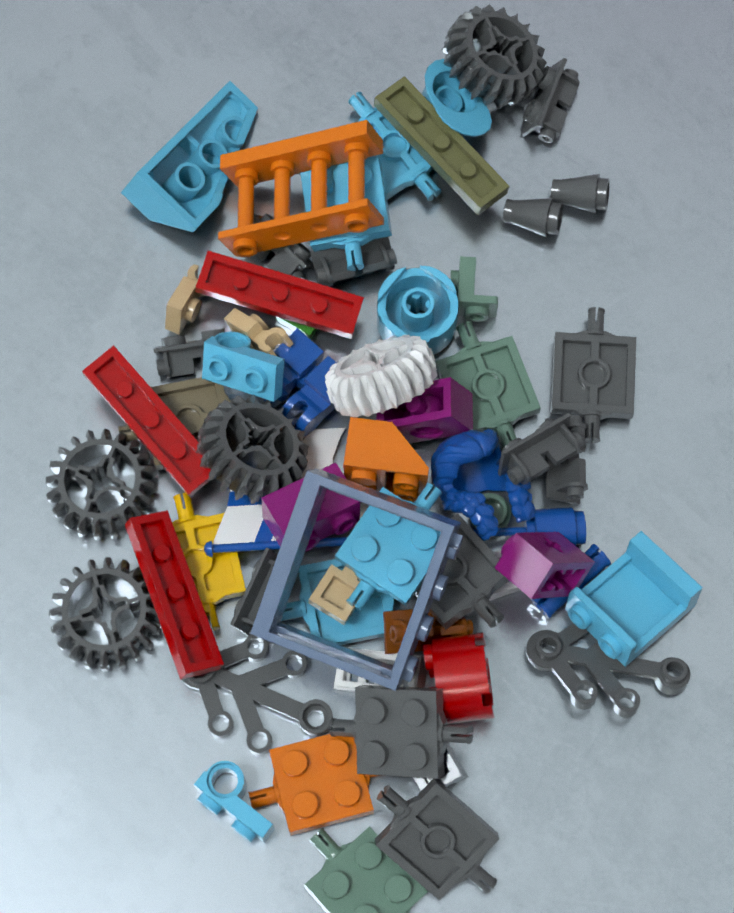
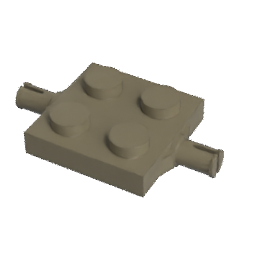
M202 377L151 387L198 442L200 441L197 438L198 432L203 423H205L204 420L208 413L216 409L218 404L224 400L230 402L223 385L202 379ZM127 425L118 426L119 433L123 432L126 434V442L135 439L139 440ZM153 456L156 470L164 469Z

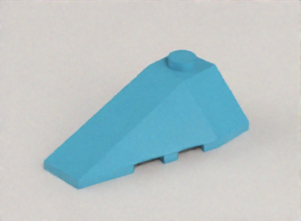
M229 81L136 173L122 190L121 194L150 221L194 232L219 206L223 197L222 193L228 177L220 170V155L240 150L246 140L258 107Z

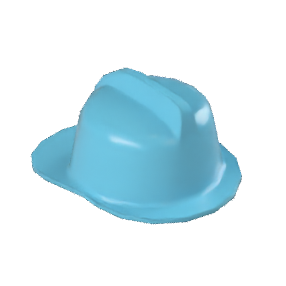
M445 59L435 60L427 67L424 76L425 87L422 95L434 106L439 117L451 129L472 137L482 136L487 133L491 128L492 119L482 98L478 96L471 100V92L468 89L458 90L460 81L457 78H449L452 68L443 64Z

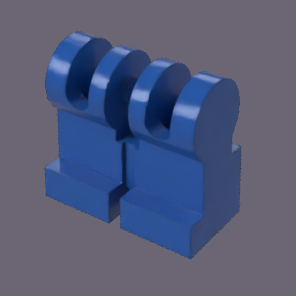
M297 328L289 336L293 345L288 347L282 343L274 351L277 357L284 358L285 360L282 396L274 402L270 401L272 408L277 407L282 401L287 399L295 386L299 387L301 390L290 396L283 405L284 416L287 419H293L297 414L303 413L297 420L294 429L305 431V437L316 429L323 419L335 409L326 392L325 375L330 370L329 368L337 362L329 355L323 360L324 351Z

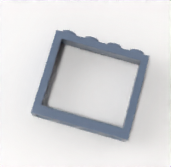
M321 469L308 470L250 634L396 691L404 683V680L411 682L415 675L420 658L413 655L418 641L425 642L432 628L434 617L429 616L428 613L433 599L440 601L446 589L449 577L443 575V571L448 558L455 560L460 550L463 535L457 534L461 522ZM327 489L441 532L393 666L281 622Z

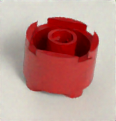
M484 633L432 639V644L423 645L426 671H429L430 678H435L436 685L435 687L428 688H443V711L448 724L495 718L492 708L494 703L488 658H485L484 647L486 643Z

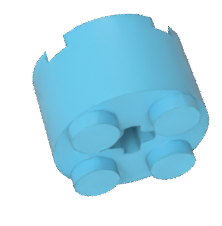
M421 265L419 268L406 269L404 267L389 275L380 287L377 300V329L383 340L391 336L398 338L404 334L420 336L422 340H426L433 355L442 351L452 340L457 327L459 302L453 282L440 270Z

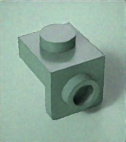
M460 256L459 270H451L450 276L458 297V316H463L466 320L473 322H483L489 318H496L498 297L474 295L476 257Z

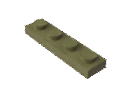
M405 76L375 97V108L477 215H480L508 193L510 186L459 132L451 129L442 121L434 106Z

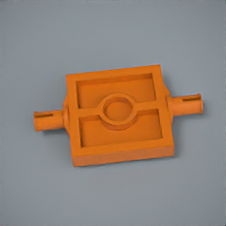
M330 734L270 749L269 752L274 768L273 786L248 792L253 809L278 803V806L286 816L289 833L292 836L374 814L369 794L370 778L380 775L357 774V747L354 737H332Z

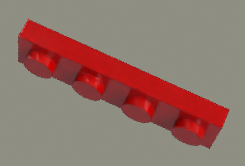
M209 250L207 251L196 284V293L352 339L364 299L362 296Z
M114 345L82 370L84 377L189 497L209 482L208 478L211 469L200 467L202 455L196 452L199 442Z
M168 510L129 518L125 523V527L180 680L219 670L224 665Z

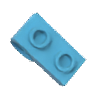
M222 332L204 342L202 379L273 402L282 396L284 358L250 348L251 339L239 332Z
M219 761L213 764L207 772L204 771L194 783L197 791L201 793L197 800L216 816L223 810L235 821L231 827L249 842H252L257 837L265 843L275 830L274 825L242 800L246 793L247 784L242 770L235 763ZM224 773H231L238 778L236 788L228 794L218 793L214 789L216 779Z

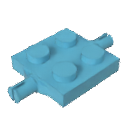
M357 92L356 97L353 95L348 103L361 117L359 121L368 120L383 139V154L376 156H379L382 164L387 200L404 188L415 184L428 201H432L434 197L436 198L441 193V189L429 176L433 169L429 163L376 108L371 106L362 92Z
M379 156L365 160V199L368 198L384 217V225L371 227L360 233L348 232L310 241V246L314 252L330 248L345 249L347 270L356 271L355 265L358 270L364 268L361 246L374 239L392 236L383 170ZM348 162L333 165L327 169V207L348 203ZM311 170L300 172L306 212L311 211Z
M427 483L414 503L407 500L403 501L430 510L442 492L437 487L433 490V485ZM382 487L379 491L384 494L403 500L384 487ZM369 505L335 555V560L351 569L360 580L346 602L352 607L355 604V609L362 611L370 596L376 591L388 594L407 606L424 581L441 532Z
M335 559L300 566L298 571L301 583L300 601L287 603L281 621L303 617L304 622L310 629V634L338 645L384 637L383 611H393V597L374 591L362 608V611L355 609L346 624L343 625L308 604V601L331 564L340 570H343L345 566Z

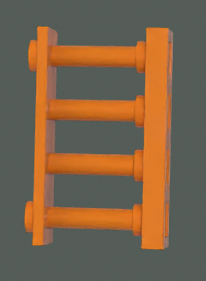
M368 120L220 155V170L238 188V227L218 232V240L236 257H251L256 255L257 252L348 232L360 233L371 227L384 225V217L368 198L365 199V160L368 157L383 154V139ZM348 162V203L327 207V169L333 165ZM311 170V211L290 216L291 177L300 172ZM275 179L274 219L254 224V186L258 183Z

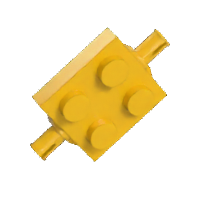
M183 493L186 506L184 509L181 496L177 494L173 499L178 519L172 523L207 618L210 616L213 631L220 629L215 605L226 599L243 596L246 591L238 553L222 552L213 553V557L207 556L204 552V546L208 541H212L213 544L224 513L212 516L195 515L191 497Z

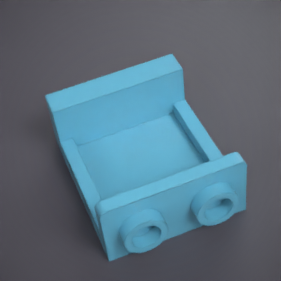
M640 531L629 541L626 552L582 590L579 587H575L570 591L565 610L568 612L571 621L578 628L586 629L598 640L601 650L608 657L617 659L626 667L695 607L703 587L647 535Z

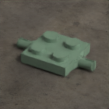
M466 321L465 326L464 323H461L456 327L464 347L455 355L437 360L436 369L440 379L451 377L473 393V430L483 432L484 430L492 429L497 431L504 448L510 441L517 438L512 425L518 420L539 414L541 407L513 336L494 342H479L472 321Z
M370 826L354 841L341 847L335 843L324 828L320 829L310 839V842L326 857V861L322 869L305 883L304 888L326 913H409L411 908L427 895L428 891L376 846L375 838L378 835Z

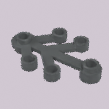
M574 623L559 633L552 630L538 631L527 642L526 655L529 662L538 670L552 671L570 693L572 704L582 710L589 709L595 704L598 690L591 681L580 680L570 664L584 666L613 702L615 713L624 718L632 717L637 713L640 705V696L635 690L624 688L612 672L653 679L657 688L667 695L682 693L690 680V669L679 658L669 657L661 662L635 658L625 667L617 659L608 657L601 650L598 642L588 649L571 646L589 634L586 629L582 630ZM550 645L555 651L546 653L540 646ZM667 669H676L680 672L681 676L673 677L668 674ZM577 691H588L591 698L587 700L581 699L577 695ZM622 698L630 699L634 706L626 708L620 704L619 700Z
M250 635L243 643L220 651L224 665L219 670L206 673L203 676L182 679L188 687L199 690L209 716L208 728L211 734L217 738H226L234 729L233 719L228 712L223 711L215 685L233 693L248 733L246 739L247 746L255 755L268 753L272 748L273 740L270 732L263 727L254 702L299 721L302 730L308 735L321 736L328 732L333 714L327 703L322 700L313 699L303 704L262 686L285 676L291 678L303 676L307 670L305 655L289 651L283 656V659L241 675H236L224 669L247 658L258 662L267 657L269 653L268 641H263ZM254 641H260L264 644L263 651L256 655L250 653L248 650L249 645ZM299 658L303 662L302 667L298 671L289 670L286 666L289 659ZM315 712L321 713L324 716V722L317 727L311 726L308 723V717ZM223 717L229 721V725L224 731H216L213 728V723L217 718ZM263 734L268 738L266 746L260 749L255 748L252 745L253 737Z

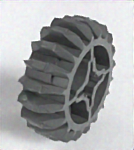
M490 4L482 9L475 6L469 12L465 11L463 15H460L447 31L446 41L442 49L446 54L443 64L452 68L449 78H457L460 81L458 90L466 88L471 92V100L479 96L482 98L485 106L494 102L499 109L507 104L513 107L521 100L523 101L525 98H528L541 83V78L544 76L543 71L547 62L542 58L545 49L536 45L539 35L531 34L528 31L530 24L522 25L518 21V14L511 17L508 16L504 7L495 11Z
M238 395L230 402L224 400L218 404L216 409L208 413L204 420L205 423H203L198 432L197 438L200 441L197 444L196 452L202 455L200 467L211 469L208 481L218 479L222 483L221 492L231 489L235 492V500L247 495L250 503L254 504L260 498L302 478L301 475L307 467L308 460L305 457L308 454L309 448L308 445L302 442L305 431L294 429L297 418L287 419L284 416V407L276 410L271 407L269 400L260 404L255 395L247 398L246 401Z
M106 428L101 433V439H96L93 431L88 430L86 432L88 441L80 443L77 437H72L73 450L69 451L66 448L59 447L58 453L63 462L50 461L49 466L56 474L46 477V484L48 487L53 488L46 496L50 503H57L52 511L56 517L65 516L63 524L67 529L77 525L78 535L84 537L92 528L94 538L99 541L103 537L104 530L108 529L111 537L117 538L119 536L117 527L121 525L125 527V523L129 518L146 515L141 507H154L155 501L148 494L158 492L159 486L157 482L151 480L158 473L155 466L148 465L152 458L148 451L140 452L141 445L136 439L127 444L126 434L120 432L112 440L110 430ZM102 457L95 466H82L92 459ZM120 460L127 463L135 472L133 489L127 487L125 481L118 478L120 472L118 464ZM104 478L109 480V487L105 489L103 486V490L96 489L94 484L98 480L101 483ZM72 480L78 482L81 488L87 490L84 498L86 501L84 509L78 507L71 500L70 486ZM110 502L123 503L111 511L102 512L104 507Z
M106 557L103 561V568L98 569V566L92 559L88 561L89 572L83 574L79 567L72 569L76 577L73 583L66 578L61 579L60 584L67 591L66 594L53 593V601L62 607L49 610V616L59 621L51 626V632L53 635H63L57 644L61 650L71 648L69 658L72 661L76 662L84 656V666L92 669L97 659H100L99 663L102 671H109L111 659H115L119 668L124 669L126 668L124 656L131 654L136 662L140 661L142 657L137 648L142 645L145 649L151 650L154 644L147 637V634L160 635L162 629L156 623L151 622L159 619L145 580H142L143 575L140 567L134 568L129 573L130 564L127 560L123 559L117 568L114 569L111 557ZM105 584L124 586L134 592L137 597L128 599L127 596L120 598L112 597L108 594ZM92 589L93 599L91 604L87 608L80 610L79 615L74 617L79 601ZM102 598H104L107 606L112 610L110 620L112 630H110L106 621L104 622L101 617L103 616L102 609L104 608ZM140 611L135 628L128 636L122 639L121 627L123 623L133 618L135 612ZM85 628L88 632L92 630L103 631L109 644L98 645L82 639L76 631Z

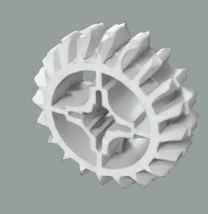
M404 334L398 338L391 336L385 340L379 339L375 343L365 344L364 347L358 350H352L351 354L341 357L338 363L333 364L329 368L330 370L325 375V384L330 402L334 404L336 411L340 412L343 416L357 418L361 415L369 417L378 412L383 414L388 409H397L399 405L411 402L413 397L422 395L425 389L433 384V380L438 375L433 352L428 347L426 340H422L420 336Z

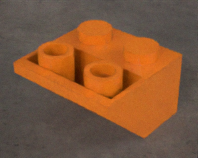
M350 417L343 464L346 479L376 491H380L384 487L403 500L415 502L428 483L429 467L393 422Z

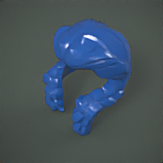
M487 429L483 432L469 430L451 436L439 444L431 458L432 482L442 492L439 497L444 511L462 513L470 518L471 522L476 526L479 537L483 541L495 537L501 531V528L498 527V520L494 516V508L485 503L486 498L480 493L482 491H507L509 502L512 506V514L516 518L517 523L530 521L532 518H535V507L531 502L532 494L528 492L531 489V483L514 485L507 473L502 476L498 475L502 450L497 432L492 429Z

